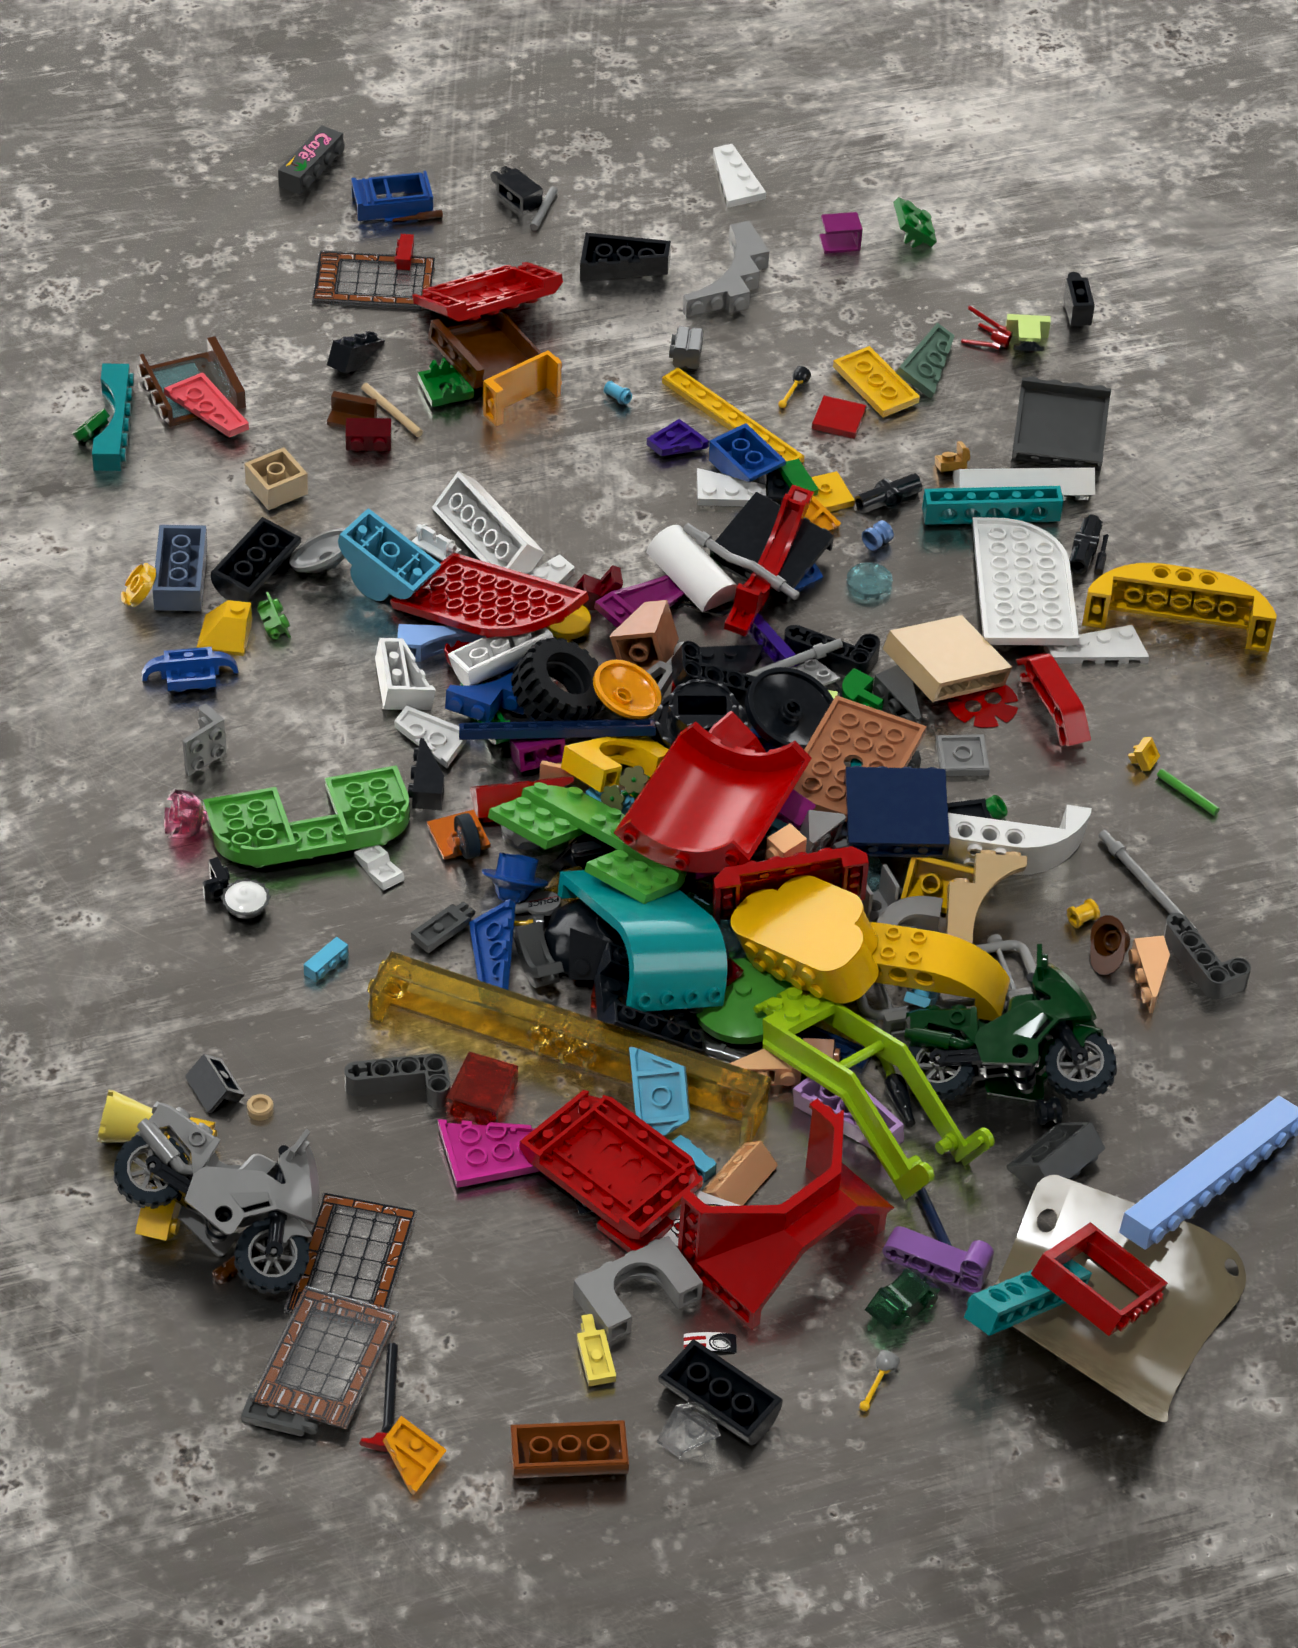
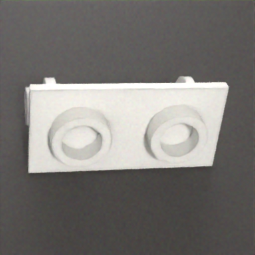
M419 524L416 527L415 531L418 533V536L411 541L419 548L442 561L452 553L459 554L462 549L457 547L454 540H450L441 534L436 535V531L429 528L426 524Z

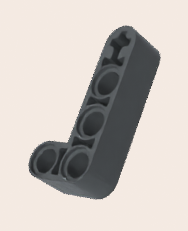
M1181 913L1168 915L1163 932L1166 944L1208 998L1221 999L1240 992L1247 987L1251 965L1246 959L1237 957L1221 962L1185 915Z
M439 1053L354 1061L347 1064L344 1069L345 1090L351 1096L425 1089L427 1103L431 1107L441 1109L450 1103V1077L447 1060Z

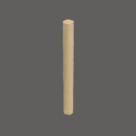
M368 383L362 385L361 389L372 399H377V403L416 437H420L423 434L422 429Z

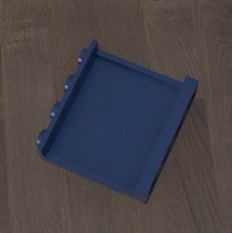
M846 767L844 784H846L847 847L853 846L867 853V856L947 858L950 841L945 769H937L935 767Z

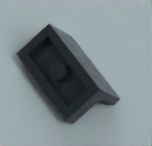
M203 1054L185 1075L207 1112L212 1113L224 1099L239 1102L245 1095L222 1058Z

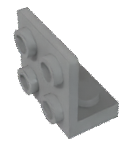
M206 703L198 707L200 730L182 741L185 773L188 776L196 771H200L204 766L227 753L224 719Z

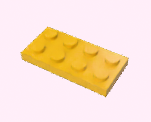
M870 346L833 360V368L882 417L919 403L920 396Z

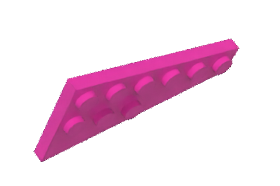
M438 1119V1128L456 1188L540 1172L527 1161L519 1148L520 1140L535 1129L531 1128V1125L490 1122L488 1125H473L472 1121H462V1124L447 1123L445 1119Z

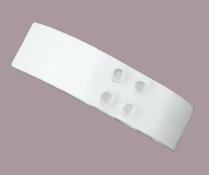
M1067 805L1060 828L948 813L950 845L947 858L940 859L974 867V857L976 853H981V850H993L999 855H1006V852L1014 851L1020 852L1021 856H1027V867L1024 871L1013 875H1030L1047 871L1060 865L1077 850L1083 840L1092 808Z

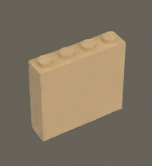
M963 615L890 630L883 650L932 702L1004 686L1012 669V666L987 640H984V637Z

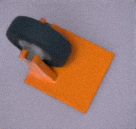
M474 809L427 821V826L443 860L463 855L466 859L475 858L480 855L481 850L491 847Z

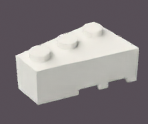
M379 638L375 661L383 709L403 710L407 705L417 710H431L436 690L425 679L426 674L423 669L420 670L415 663L416 658L404 639Z

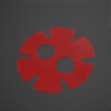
M1006 684L996 688L952 697L961 701L948 703L951 712L959 720L966 723L975 716L974 726L981 728L999 726L995 716L1007 723L1016 715L1018 707L1005 704L1018 701L1014 691ZM989 692H995L1001 696V701L997 704H990L984 697ZM969 700H975L982 707L977 712H970L965 708V703Z

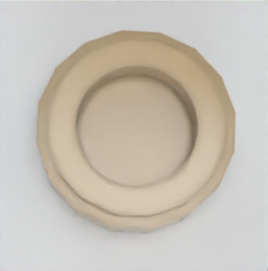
M254 1095L247 1102V1113L254 1120H266L274 1112L273 1101L267 1095Z

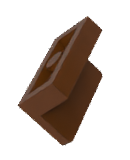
M333 391L331 396V412L327 419V425L346 429V418H377V399Z

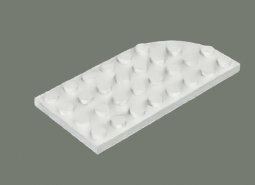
M973 517L972 529L984 640H987L990 645H1078L1079 633L1070 561L1063 545L1047 531L1024 521L1009 518Z

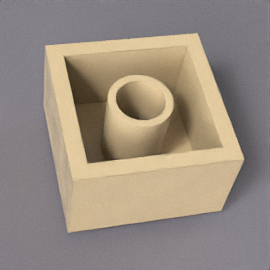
M285 447L244 463L245 484L268 510L308 494V474Z

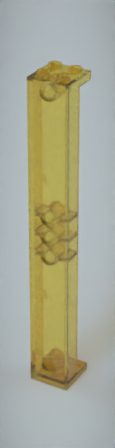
M392 951L386 960L381 961L376 978H372L368 984L367 993H370L368 1002L370 1021L377 1024L382 1022L388 1009L392 1006L633 1087L629 1047H635L686 1067L689 1106L740 1123L739 1146H742L744 1143L753 1142L768 1111L771 1077Z

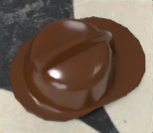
M1105 915L1094 923L1090 936L1091 966L1100 975L1114 973L1122 964L1124 955L1130 946L1129 933L1124 928L1120 919L1113 915Z

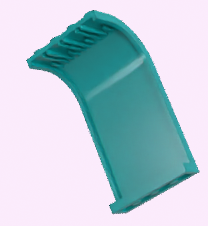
M585 870L560 871L557 895L561 899L580 898L615 928L624 941L629 961V986L626 1006L643 1012L723 1006L727 982L726 947L717 922L703 908L679 889L643 904L590 875Z

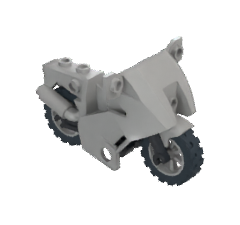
M157 1101L153 1106L151 1118L149 1120L145 1118L138 1124L137 1128L140 1131L129 1142L124 1143L117 1154L113 1171L114 1182L118 1186L119 1193L124 1195L129 1203L132 1204L134 1202L140 1208L147 1206L155 1209L161 1205L166 1206L170 1204L172 1200L183 1206L178 1219L218 1257L225 1256L233 1242L238 1240L234 1251V1264L239 1272V1277L247 1282L248 1287L251 1289L256 1288L259 1290L258 1292L265 1294L266 1292L278 1294L280 1291L291 1289L293 1285L300 1281L307 1268L310 1256L308 1253V1243L313 1238L310 1232L312 1225L315 1224L318 1210V1172L313 1152L309 1146L310 1142L307 1140L311 1131L306 1129L290 1148L286 1145L280 1146L277 1162L262 1154H253L242 1166L227 1165L216 1156L215 1151L219 1146L220 1139L212 1135L213 1131L204 1123L197 1125L190 1120L191 1115L181 1107L175 1109L170 1105ZM165 1133L169 1134V1139L164 1135ZM145 1153L148 1158L143 1162L137 1156ZM132 1162L142 1167L143 1170L131 1173ZM144 1176L145 1180L142 1186H140L133 1178ZM151 1185L156 1189H146V1186ZM249 1226L243 1232H235L237 1228ZM265 1238V1246H262L257 1241ZM287 1245L290 1247L292 1256L282 1255L283 1249ZM253 1246L264 1254L252 1258ZM279 1260L288 1261L291 1264L283 1271ZM261 1262V1265L265 1266L263 1272L254 1263ZM269 1266H272L276 1268L279 1274L275 1275L266 1273L269 1269Z

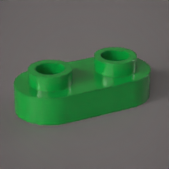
M105 408L101 409L78 427L72 435L77 441L82 439L83 442H86L95 435L93 431L96 428L99 430L109 423L107 419L110 415Z

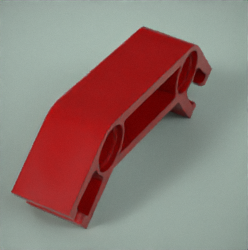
M1045 653L1016 659L1017 666L1025 665L1027 673H1020L1021 682H1031L1054 719L1060 746H1071L1091 741L1084 706L1053 656Z

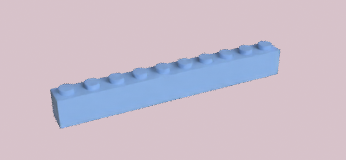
M1277 1096L1124 1212L1119 1233L1144 1250L1154 1243L1158 1244L1165 1234L1169 1231H1175L1186 1218L1190 1219L1196 1210L1202 1206L1206 1207L1217 1194L1221 1195L1227 1186L1233 1182L1237 1183L1242 1175L1247 1171H1252L1258 1162L1262 1159H1268L1278 1147L1282 1148L1292 1136L1296 1137L1298 1135V1107L1281 1096Z

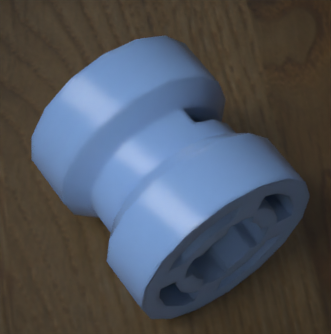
M881 520L875 523L873 528L870 527L864 530L861 537L864 545L869 550L876 551L881 548L882 544L890 542L894 538V533L891 526L886 521Z

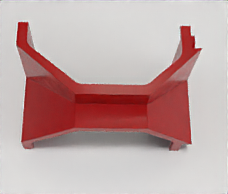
M815 1099L809 1104V1108L812 1109L806 1159V1168L817 1178L788 1200L778 1205L709 1206L703 1203L691 1191L685 1193L681 1198L678 1237L679 1251L702 1280L703 1286L751 1330L760 1324L761 1311L764 1305L809 1248L856 1214H860L874 1226L873 1232L878 1235L885 1230L887 1213L894 1209L889 1202L842 1163L844 1109L835 1114L830 1106L824 1105L819 1099Z

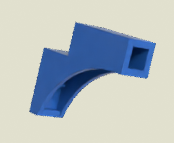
M513 671L498 680L485 684L469 686L450 685L446 690L445 709L483 722H491L500 708L522 715L525 712L523 707H519L517 703L518 698L514 696L512 691L511 676Z

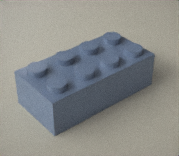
M159 525L155 561L156 577L153 584L154 610L202 611L208 547L206 525Z

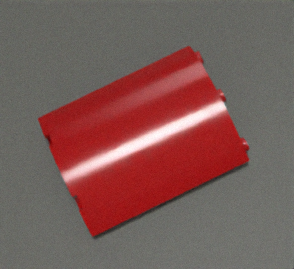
M695 721L679 733L614 831V834L644 857L681 871L714 873L721 872L725 867L742 865L750 861L812 757L796 741L780 748L770 749L766 753H757L756 750L737 746L733 749L721 744L722 740L710 734Z

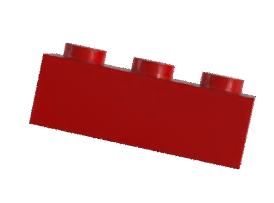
M401 234L400 239L397 240L396 256L394 257V264H397V270L410 271L414 250V234Z

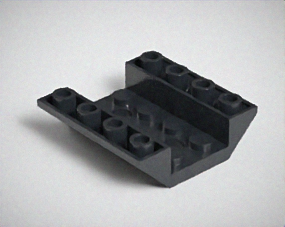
M608 942L594 979L598 1020L703 1055L705 1053L704 1034L699 1030L690 1028L689 1013L684 1009L643 1012L626 1006L629 986L627 950L625 947Z

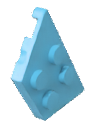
M629 1047L636 1116L663 1136H667L691 1120L686 1067L641 1049Z

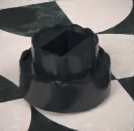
M692 679L678 685L658 706L655 714L656 736H653V740L669 749L679 733L695 721L709 732L711 727L730 711H733L747 726V714L745 709L735 699L734 694L725 685L718 684L711 679Z

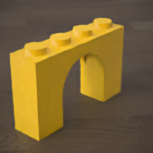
M648 736L601 737L566 745L564 747L561 768L595 790L604 792L605 786H619L622 765L620 764L631 767L641 766L644 769L645 775L652 776L669 749Z

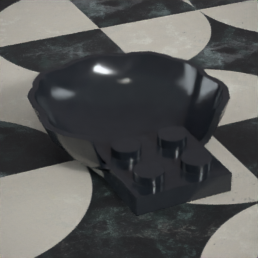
M574 899L554 910L544 933L552 959L555 962H562L564 972L561 973L568 976L570 928L625 946L618 931L581 899Z

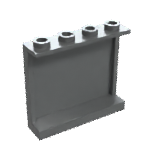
M1022 377L1011 460L1072 468H1095L1096 471H1101L1111 388H1106L1103 385L1087 386L1080 382L1063 383L1056 379L1047 381L1040 380L1037 377Z

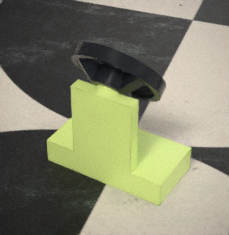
M1007 314L1005 327H1007L1008 331L1013 332V337H1018L1019 341H1023L1020 344H1014L1013 349L1044 351V346H1040L1037 342H1040L1041 338L1049 337L1051 316Z

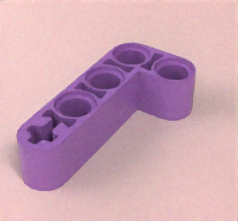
M901 1226L893 1229L882 1250L883 1255L894 1263L970 1293L980 1292L991 1270L994 1256L993 1248L984 1241H973L966 1252Z

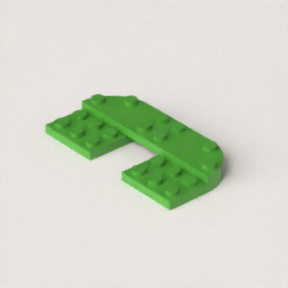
M395 765L325 778V787L335 811L333 815L288 822L276 787L204 799L203 805L217 851L223 857L236 863L260 868L265 865L310 859L316 856L336 854L375 845H385L388 841L401 834L410 821L409 795L398 767Z
M537 782L534 783V786L523 788L521 797L502 803L489 810V819L545 850L586 833L614 847L617 850L587 862L585 872L643 904L674 892L684 884L687 871L673 869L656 863L626 845L614 834V831L625 815L619 809L611 808L584 794L580 788H565Z

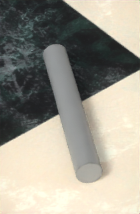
M554 186L550 187L530 224V228L533 231L539 228L558 192V189Z

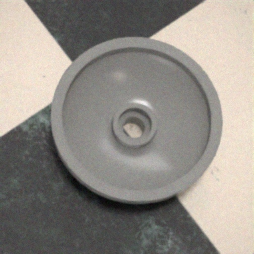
M346 528L323 532L300 545L293 552L289 560L293 570L301 573H320L336 568L345 559L339 548L338 538L340 533Z

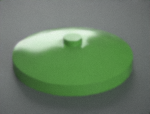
M748 958L732 959L744 971L739 978L726 987L723 1006L704 1007L700 1014L694 1015L702 1029L716 1039L733 1044L758 1043L763 1041V1018L767 1017V1014L763 1011L756 1013L753 1007L771 997H777L778 993L793 985L786 980L780 981L766 971H758L749 962Z

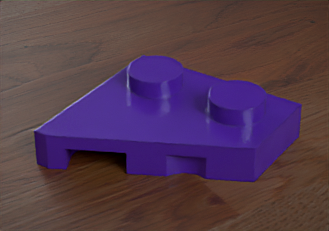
M678 419L648 437L646 445L660 456L707 449L709 447V440Z

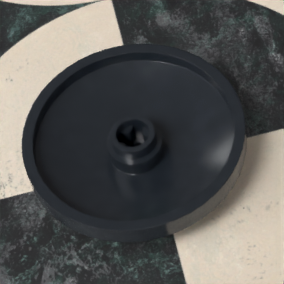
M775 667L763 671L753 680L746 692L745 709L753 728L768 743L776 748H780L796 741L805 749L834 699L826 687L813 676L794 668Z

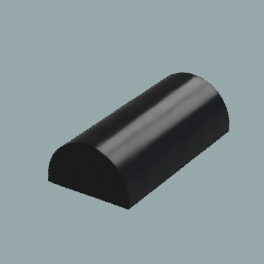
M262 517L211 571L213 586L227 600L247 602L300 545L302 538Z
M694 1339L658 1376L659 1383L749 1445L756 1444L765 1436L778 1417L783 1403L782 1398Z

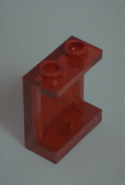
M469 1051L446 1097V1114L456 1119L472 1121L478 1125H488L490 1122L498 1123V1114L510 1089L515 1090L518 1083V1066Z

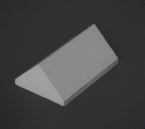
M808 810L799 829V832L807 838L806 853L818 852L823 848H832L847 817L841 813Z

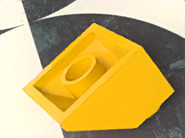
M227 600L207 613L196 648L212 647V651L244 656L252 626L251 603Z

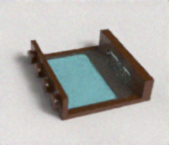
M216 336L207 338L208 352L152 366L149 365L144 354L139 355L138 374L140 378L144 377L146 390L151 391L152 401L154 405H158L160 417L166 420L169 427L200 420V418L165 396L164 388L202 372L237 410L246 408L245 390Z

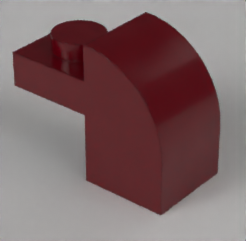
M612 565L601 579L583 574L573 586V588L587 591L589 600L583 606L589 611L596 610L594 608L595 601L611 591L621 589L623 586L621 568Z

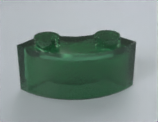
M906 1267L896 1280L877 1291L865 1308V1311L888 1330L898 1328L903 1330L925 1308L930 1309L938 1299L937 1294L941 1289L917 1269Z

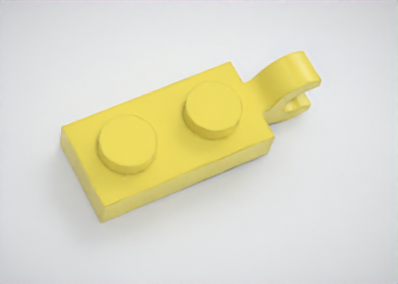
M592 1314L581 1315L582 1333H577V1343L588 1387L616 1382V1372L605 1330H596Z

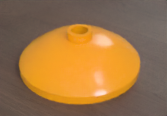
M609 660L602 663L594 673L593 686L597 696L609 710L619 716L629 719H646L654 715L661 704V691L658 684L647 671L634 663L624 660Z

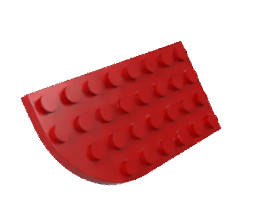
M452 553L440 562V569L408 599L394 597L390 600L393 609L482 635L486 638L526 634L561 623L567 616L589 600L587 591Z

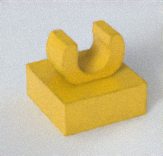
M1143 737L1139 745L1133 747L1134 753L1128 754L1130 762L1132 764L1138 763L1142 771H1150L1160 757L1152 737Z

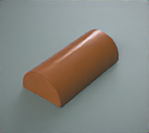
M625 1420L511 1425L513 1479L628 1474L629 1459Z

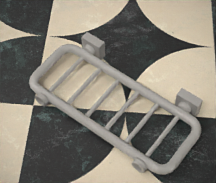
M994 934L987 939V943L976 945L987 953L997 952L1002 967L1010 977V987L1012 990H1008L1006 1013L1008 1012L1009 1001L1012 997L1033 994L1031 987L1016 988L1002 951L1007 950L1018 951L1021 954L1028 974L1034 973L1036 964L1029 948L1024 943L1017 940L1003 941L1000 935ZM881 983L879 985L888 1009L874 1010L870 1008L865 994L856 1000L861 1013L872 1020H883L882 1030L893 1037L904 1036L905 1030L908 1028L906 1021L907 1012L925 1009L914 1004L893 1008L885 984ZM940 994L937 999L938 1001L935 1003L941 1009H951L954 1005L970 1007L975 1006V998L961 997L943 1000Z

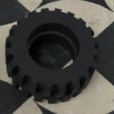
M546 638L537 641L515 666L511 676L512 691L514 696L518 698L517 703L519 707H523L524 713L528 717L531 716L535 721L590 720L603 705L593 686V676L599 667L595 657L592 658L589 655L590 652L585 648H579V644L567 642V639L558 638L556 640V638ZM550 677L559 681L568 692L560 689Z

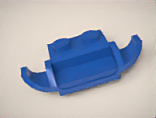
M212 647L166 650L164 655L155 657L145 664L142 670V681H147L151 673L161 671V678L167 679L168 691L181 692L186 689L196 688L205 690L210 687H216L215 675H219V666L231 667L234 673L239 672L237 663L232 656L224 652L212 651Z

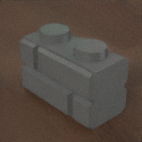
M679 326L677 333L672 334L669 358H673L674 367L684 368L687 366V368L691 369L699 367L704 331L702 328L690 329L689 327Z

